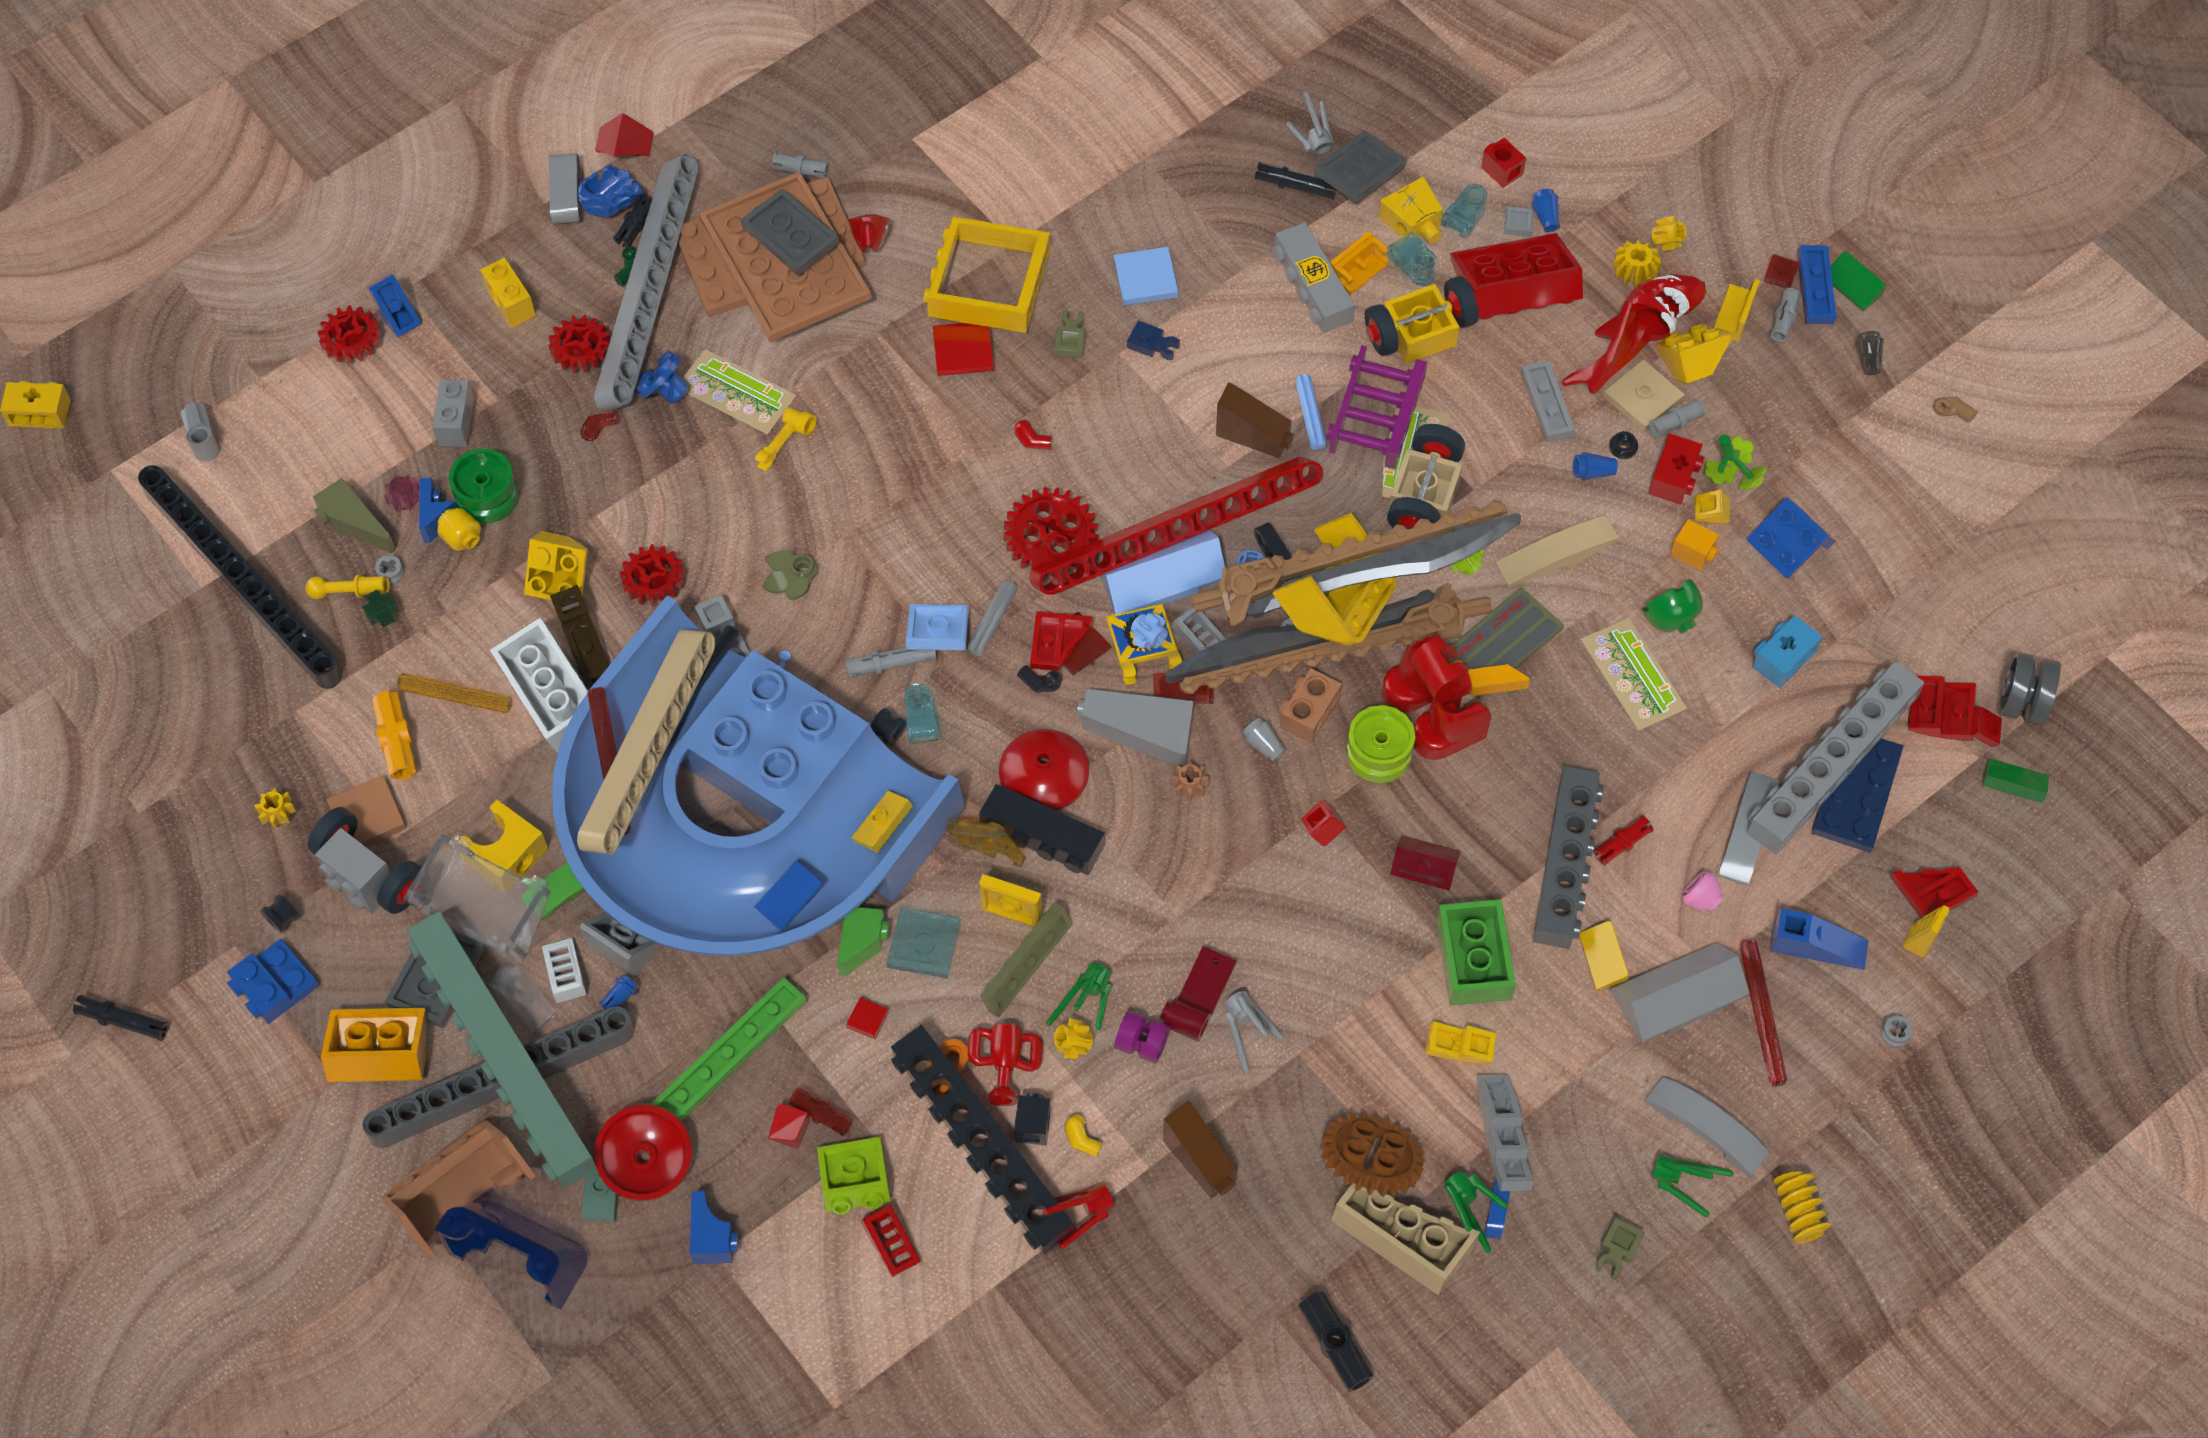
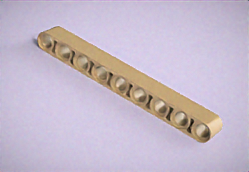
M682 629L676 635L579 829L577 843L581 851L612 855L617 850L714 652L715 638L711 632Z

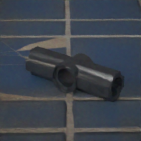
M1323 1291L1316 1292L1302 1301L1298 1308L1320 1343L1322 1354L1330 1360L1347 1391H1356L1365 1386L1374 1376L1352 1341L1349 1328L1342 1324ZM1331 1336H1338L1342 1338L1344 1344L1340 1347H1333L1328 1343L1327 1339Z

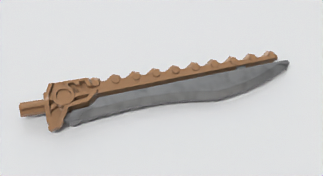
M1494 500L1485 511H1480L1478 507L1469 506L1461 517H1456L1453 513H1444L1437 523L1432 524L1428 519H1420L1409 530L1403 525H1395L1388 535L1383 536L1378 531H1371L1364 541L1361 542L1357 541L1356 538L1347 537L1337 548H1334L1332 544L1322 543L1313 554H1309L1307 550L1298 549L1289 560H1285L1283 556L1274 555L1272 558L1266 557L1223 568L1221 580L1218 582L1219 589L1191 595L1193 607L1196 613L1224 606L1227 618L1230 620V627L1234 628L1245 622L1247 615L1256 619L1264 616L1265 613L1281 608L1282 606L1272 594L1273 591L1280 588V586L1283 587L1310 575L1322 592L1326 593L1342 587L1374 580L1429 574L1466 559L1486 548L1513 529L1517 524H1520L1521 515L1520 513H1514L1501 517L1507 512V507L1502 501Z
M1446 583L1438 587L1436 593L1425 590L1419 592L1417 596L1385 605L1365 639L1353 646H1346L1302 633L1295 625L1257 628L1218 642L1196 653L1172 670H1167L1165 681L1167 683H1174L1183 680V682L1179 683L1180 689L1184 693L1194 694L1202 685L1218 689L1225 680L1231 679L1233 683L1242 684L1253 674H1256L1259 678H1267L1277 669L1285 673H1292L1300 664L1316 668L1323 659L1340 663L1347 654L1351 653L1355 657L1364 658L1371 649L1375 648L1381 652H1389L1398 643L1409 647L1412 643L1436 632H1439L1443 641L1461 638L1465 618L1491 613V600L1488 597H1482L1461 602L1456 596L1455 591L1451 589V584Z

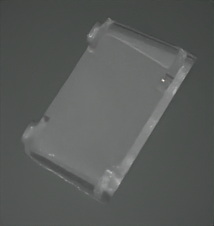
M442 834L404 896V899L427 917L440 911L451 930L483 943L487 949L516 964L522 965L528 955L551 895V891L547 888L549 883L536 875H532L530 879L527 877L521 878L475 854L469 849L471 843L458 835L450 838Z

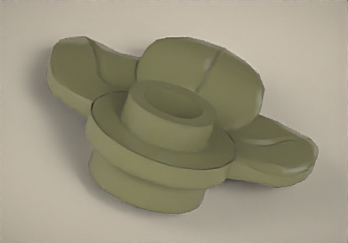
M778 551L765 556V561L772 568L773 572L764 581L763 589L774 594L786 591L789 600L803 596L808 590L809 581L817 574L816 561L809 555L798 554L795 556L790 551ZM801 568H807V569H808V570L803 571V572H800V571H799V569H801Z

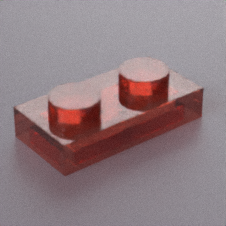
M1153 673L1154 697L1193 701V704H1213V688L1202 685L1194 694H1187L1179 686V683L1183 682V680L1167 683L1165 681L1166 673Z

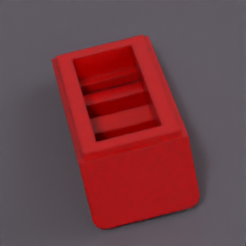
M891 1204L860 1221L891 1277L921 1262ZM888 1218L890 1224L876 1231L874 1225ZM892 1230L896 1232V1236L884 1242L879 1238ZM901 1241L902 1247L889 1254L887 1253L885 1248ZM905 1252L908 1253L909 1258L896 1265L893 1264L892 1259Z

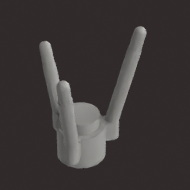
M1305 91L1303 96L1315 128L1308 132L1307 140L1291 122H1287L1286 125L1304 145L1307 153L1313 151L1314 155H1324L1332 150L1335 143L1331 136L1324 101L1319 102L1323 127H1321L1309 93Z
M1241 991L1227 999L1225 1005L1229 1012L1224 1016L1230 1025L1243 1072L1248 1073L1249 1067L1236 1022L1239 1021L1240 1024H1247L1252 1021L1264 1038H1267L1269 1033L1263 1024L1277 1039L1282 1040L1283 1035L1260 1010L1256 1002L1250 999L1247 992Z

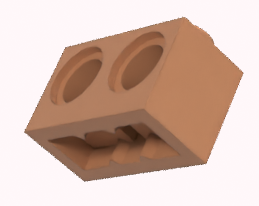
M1310 668L1305 677L1300 676L1293 689L1295 693L1290 700L1286 698L1279 710V715H1281L1280 728L1312 744L1340 700L1342 684ZM1311 691H1319V692H1321L1322 694H1321V695H1313V694H1311L1310 692H1311ZM1301 713L1308 717L1298 718L1295 715Z

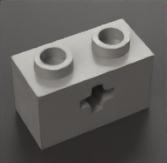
M440 379L432 426L439 446L467 447L475 401L469 380Z

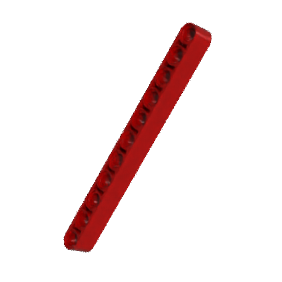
M1305 457L1293 458L1038 564L1031 570L1029 581L1035 589L1046 595L1060 593L1313 487L1321 481L1323 469L1318 462ZM1308 465V474L1303 478L1302 471ZM1283 476V484L1277 488V480ZM1257 486L1258 494L1252 499L1251 492ZM1232 497V505L1226 510L1225 503ZM1204 508H1206V517L1203 520H1200V512ZM1181 519L1180 528L1174 531L1175 521ZM1155 530L1154 539L1148 542L1147 536L1149 532ZM1128 540L1129 548L1126 552L1122 553L1121 546ZM1102 551L1103 559L1098 564H1095V556ZM1076 562V571L1069 575L1068 569L1070 565ZM1050 573V582L1042 586V578Z

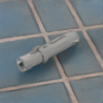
M903 647L880 653L872 651L871 655L846 659L845 664L849 678L870 673L878 675L882 674V671L891 668L936 660L935 650H913Z

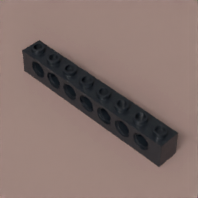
M922 1024L892 1045L891 1050L894 1057L890 1060L901 1075L905 1072L912 1080L909 1086L919 1099L923 1097L927 1099L931 1105L928 1111L938 1124L941 1122L946 1124L950 1130L946 1133L950 1141L957 1149L961 1146L969 1155L965 1159L976 1174L980 1171L988 1180L985 1186L995 1199L998 1197L1002 1198L1007 1205L1004 1211L1013 1224L1021 1223L1027 1231L1023 1236L1031 1248L1035 1250L1039 1247L1045 1255L1075 1231V1226L1064 1210L1046 1215L1044 1220L1038 1223L1028 1219L1029 1214L1033 1210L1040 1209L1043 1211L1046 1208L1057 1205L1058 1202ZM921 1061H929L932 1064L930 1069L925 1072H919L915 1070V1067ZM940 1085H946L951 1088L950 1092L943 1097L936 1096L934 1090ZM958 1110L969 1112L968 1118L961 1122L955 1121L952 1117ZM983 1134L987 1136L988 1141L983 1146L977 1147L971 1143L976 1135ZM997 1159L1005 1160L1008 1163L1007 1167L1000 1172L993 1171L990 1165ZM1016 1184L1024 1185L1027 1188L1025 1194L1020 1197L1010 1195L1009 1191Z

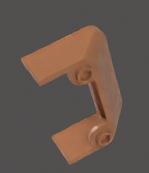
M484 1120L472 1126L391 1187L383 1195L382 1201L415 1244L430 1258L434 1255L430 1248L436 1246L444 1237L442 1235L445 1231L444 1223L494 1185L510 1188L522 1179V1174L530 1180L536 1176L509 1138L489 1121Z

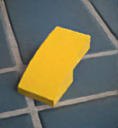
M1433 1021L1429 1025L1425 1054L1460 1062L1491 1064L1493 1062L1497 1033L1468 1025L1464 1029Z

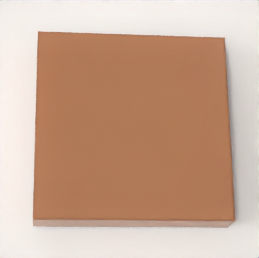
M383 775L326 799L330 810L343 807L355 815L358 825L353 838L364 846L406 829Z

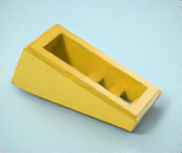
M1943 905L1916 921L1903 943V948L1922 958L1926 957L1950 912L1949 907Z

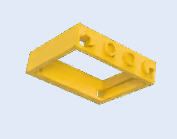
M953 216L950 227H945L944 246L939 247L937 251V268L932 267L931 286L926 288L924 292L923 302L927 303L928 317L1027 333L1050 254V232ZM957 240L1033 253L1017 306L941 294Z

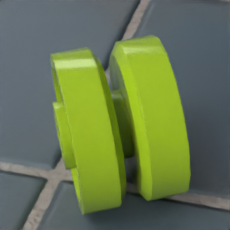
M1385 705L1368 707L1356 715L1351 721L1346 748L1348 764L1356 775L1374 783L1392 782L1403 776L1410 767L1416 737L1414 726L1407 715L1394 707Z

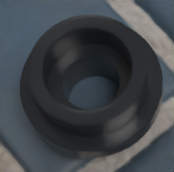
M1622 431L1611 438L1609 449L1619 459H1630L1638 451V441L1632 433Z

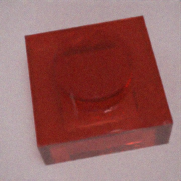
M1773 254L1763 282L1785 289L1791 288L1799 268V262Z

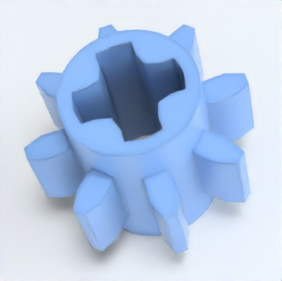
M1149 612L1147 615H1139L1131 626V632L1135 635L1132 642L1142 649L1145 647L1149 650L1151 647L1158 648L1163 644L1168 634V631L1163 626L1166 620L1157 613L1152 615Z

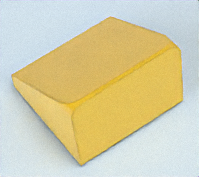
M1723 489L1695 495L1696 522L1730 523V499Z

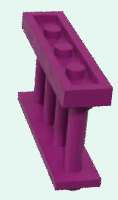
M1361 345L1358 356L1353 355L1350 362L1349 371L1352 372L1336 423H1330L1327 431L1326 440L1330 441L1329 452L1335 454L1339 440L1382 451L1381 454L1386 455L1385 467L1396 469L1424 383L1427 362L1416 359L1413 370L1408 369L1404 371L1365 361L1367 346ZM1366 372L1404 382L1407 389L1406 393L1401 391L1398 394L1359 384L1358 382L1361 373ZM1354 394L1395 404L1397 405L1396 408H1399L1400 411L1398 415L1393 414L1390 417L1352 407L1351 403ZM1346 418L1387 427L1389 431L1393 432L1391 439L1385 438V440L1344 430Z

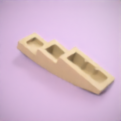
M1603 515L1538 540L1502 558L1496 564L1510 589H1513L1536 575L1541 579L1564 565L1569 569L1619 541V538L1607 516Z

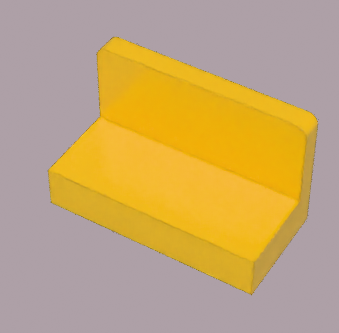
M1755 279L1751 290L1733 284L1729 285L1714 328L1731 333L1732 340L1740 341L1761 280Z

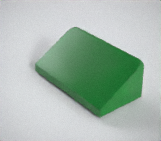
M1844 251L1831 265L1833 287L1862 311H1865L1883 296L1886 284L1847 251Z
M1989 758L1982 786L2042 803L2048 792L2049 775Z

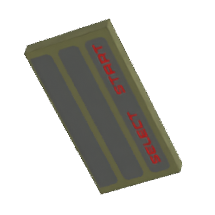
M1521 587L1453 644L1457 649V656L1449 659V662L1460 660L1467 664L1468 669L1506 664L1517 669L1563 630L1564 624ZM1486 694L1476 695L1475 697L1481 700Z

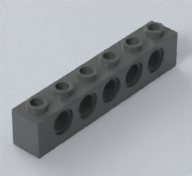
M1568 766L1563 767L1533 942L1570 949L1572 939L1579 938L1582 921L1576 920L1577 911L1583 912L1586 893H1581L1582 883H1588L1591 866L1585 865L1586 856L1592 857L1595 839L1590 838L1591 829L1596 830L1599 819V812L1594 811L1595 802L1601 803L1604 785L1598 784L1600 772ZM1578 800L1585 805L1577 806L1572 801ZM1575 827L1581 832L1573 833L1568 828ZM1563 855H1573L1576 860H1567ZM1559 882H1568L1572 887L1564 888L1559 885ZM1562 909L1567 913V915H1558L1554 912V910Z

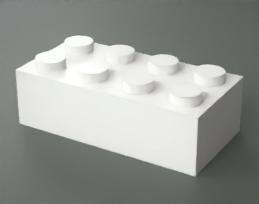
M539 618L490 651L541 733L558 753L566 728L589 690L550 629Z

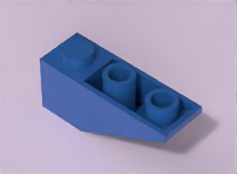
M1781 908L1774 924L1771 952L1864 970L1868 940L1812 914Z

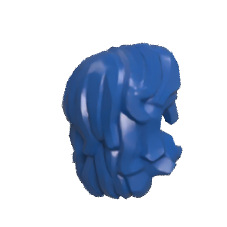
M611 164L604 168L600 180H598L599 175L595 172L590 177L584 179L578 188L579 201L588 214L597 217L615 216L621 209L627 208L634 202L636 197L642 195V188L637 184L636 180L632 179L631 173L619 170Z

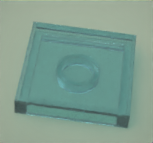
M900 908L887 960V968L948 979L961 926V918Z

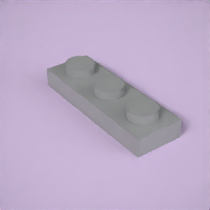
M1549 360L1522 366L1521 375L1546 442L1574 436L1575 428Z

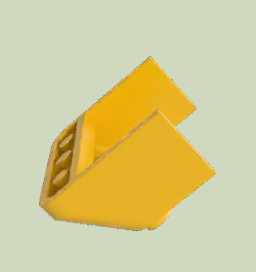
M1352 512L1314 529L1322 543L1332 544L1334 548L1339 547L1347 537L1356 538L1357 541L1361 542L1368 536ZM1310 575L1275 589L1272 594L1291 618L1295 627L1302 633L1346 646H1353L1361 643L1370 631L1396 588V577L1342 587L1330 591L1326 597Z

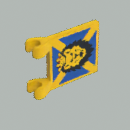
M1163 603L1106 616V622L1125 685L1136 684V670L1133 665L1135 663L1167 657L1169 670L1182 663ZM1149 612L1152 615L1157 613L1165 619L1166 622L1163 626L1168 631L1163 644L1158 648L1151 647L1150 650L1146 647L1142 649L1132 642L1135 635L1131 632L1134 620L1139 615H1147Z

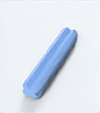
M1309 374L1299 375L1296 378V386L1310 446L1315 451L1322 450L1326 447V438L1312 379Z

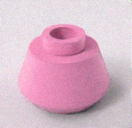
M1704 871L1695 877L1683 891V903L1699 911L1706 909L1712 911L1722 900L1720 896L1722 888L1714 873Z

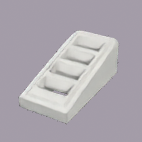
M569 938L542 946L550 985L556 1003L587 995L573 939ZM567 948L569 950L568 953L551 957L552 952ZM571 959V962L558 966L553 965L555 962ZM573 968V972L556 976L557 972ZM572 978H575L576 980L574 982H570L560 986L558 985V982H562Z

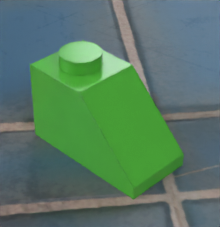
M857 907L844 917L837 960L840 976L848 975L881 951L882 940H888L890 922L885 921L883 910Z

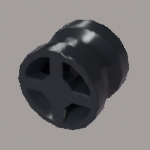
M884 708L875 716L870 727L876 736L883 738L884 743L892 746L902 736L907 723L900 717L895 718L890 710Z
M280 894L274 898L273 904L269 907L264 906L260 910L262 916L279 933L286 929L288 922L295 921L300 917L295 908Z

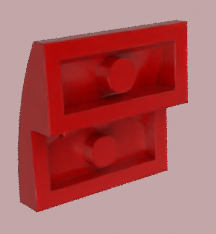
M969 323L932 326L937 376L994 371L989 327Z
M1917 676L1925 683L1918 698L1911 705L1910 731L1950 740L1973 741L1971 729L1973 709L1976 708L1977 684L1945 682V676Z

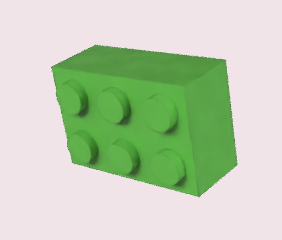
M1502 900L1439 905L1436 922L1450 1006L1512 1000L1516 984Z

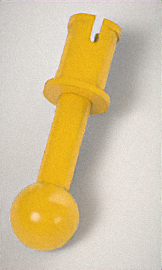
M357 574L353 581L327 582L324 578L316 576L307 581L305 590L310 598L316 600L324 598L328 593L355 592L358 598H363L364 595L388 594L390 582L386 576L363 577V575Z

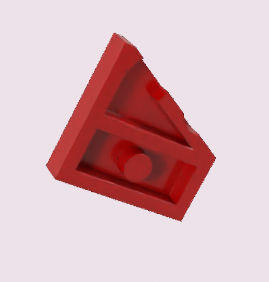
M1036 611L1030 669L1060 671L1092 627L1093 617Z
M1960 867L1945 868L1940 871L1921 869L1920 873H1903V870H1897L1891 876L1895 885L1920 918L1943 905L1949 907V910L1952 911L1975 898L1979 892Z

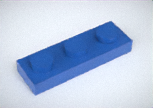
M1801 245L1798 249L1806 324H1834L1837 316L1828 246Z

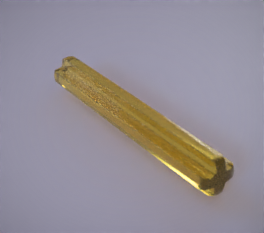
M406 673L400 674L397 680L398 689L405 692L501 713H509L512 707V699L507 695Z

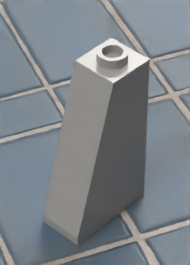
M1086 689L1085 699H1079L1077 717L1082 718V729L1172 765L1181 767L1186 765L1193 719V701Z

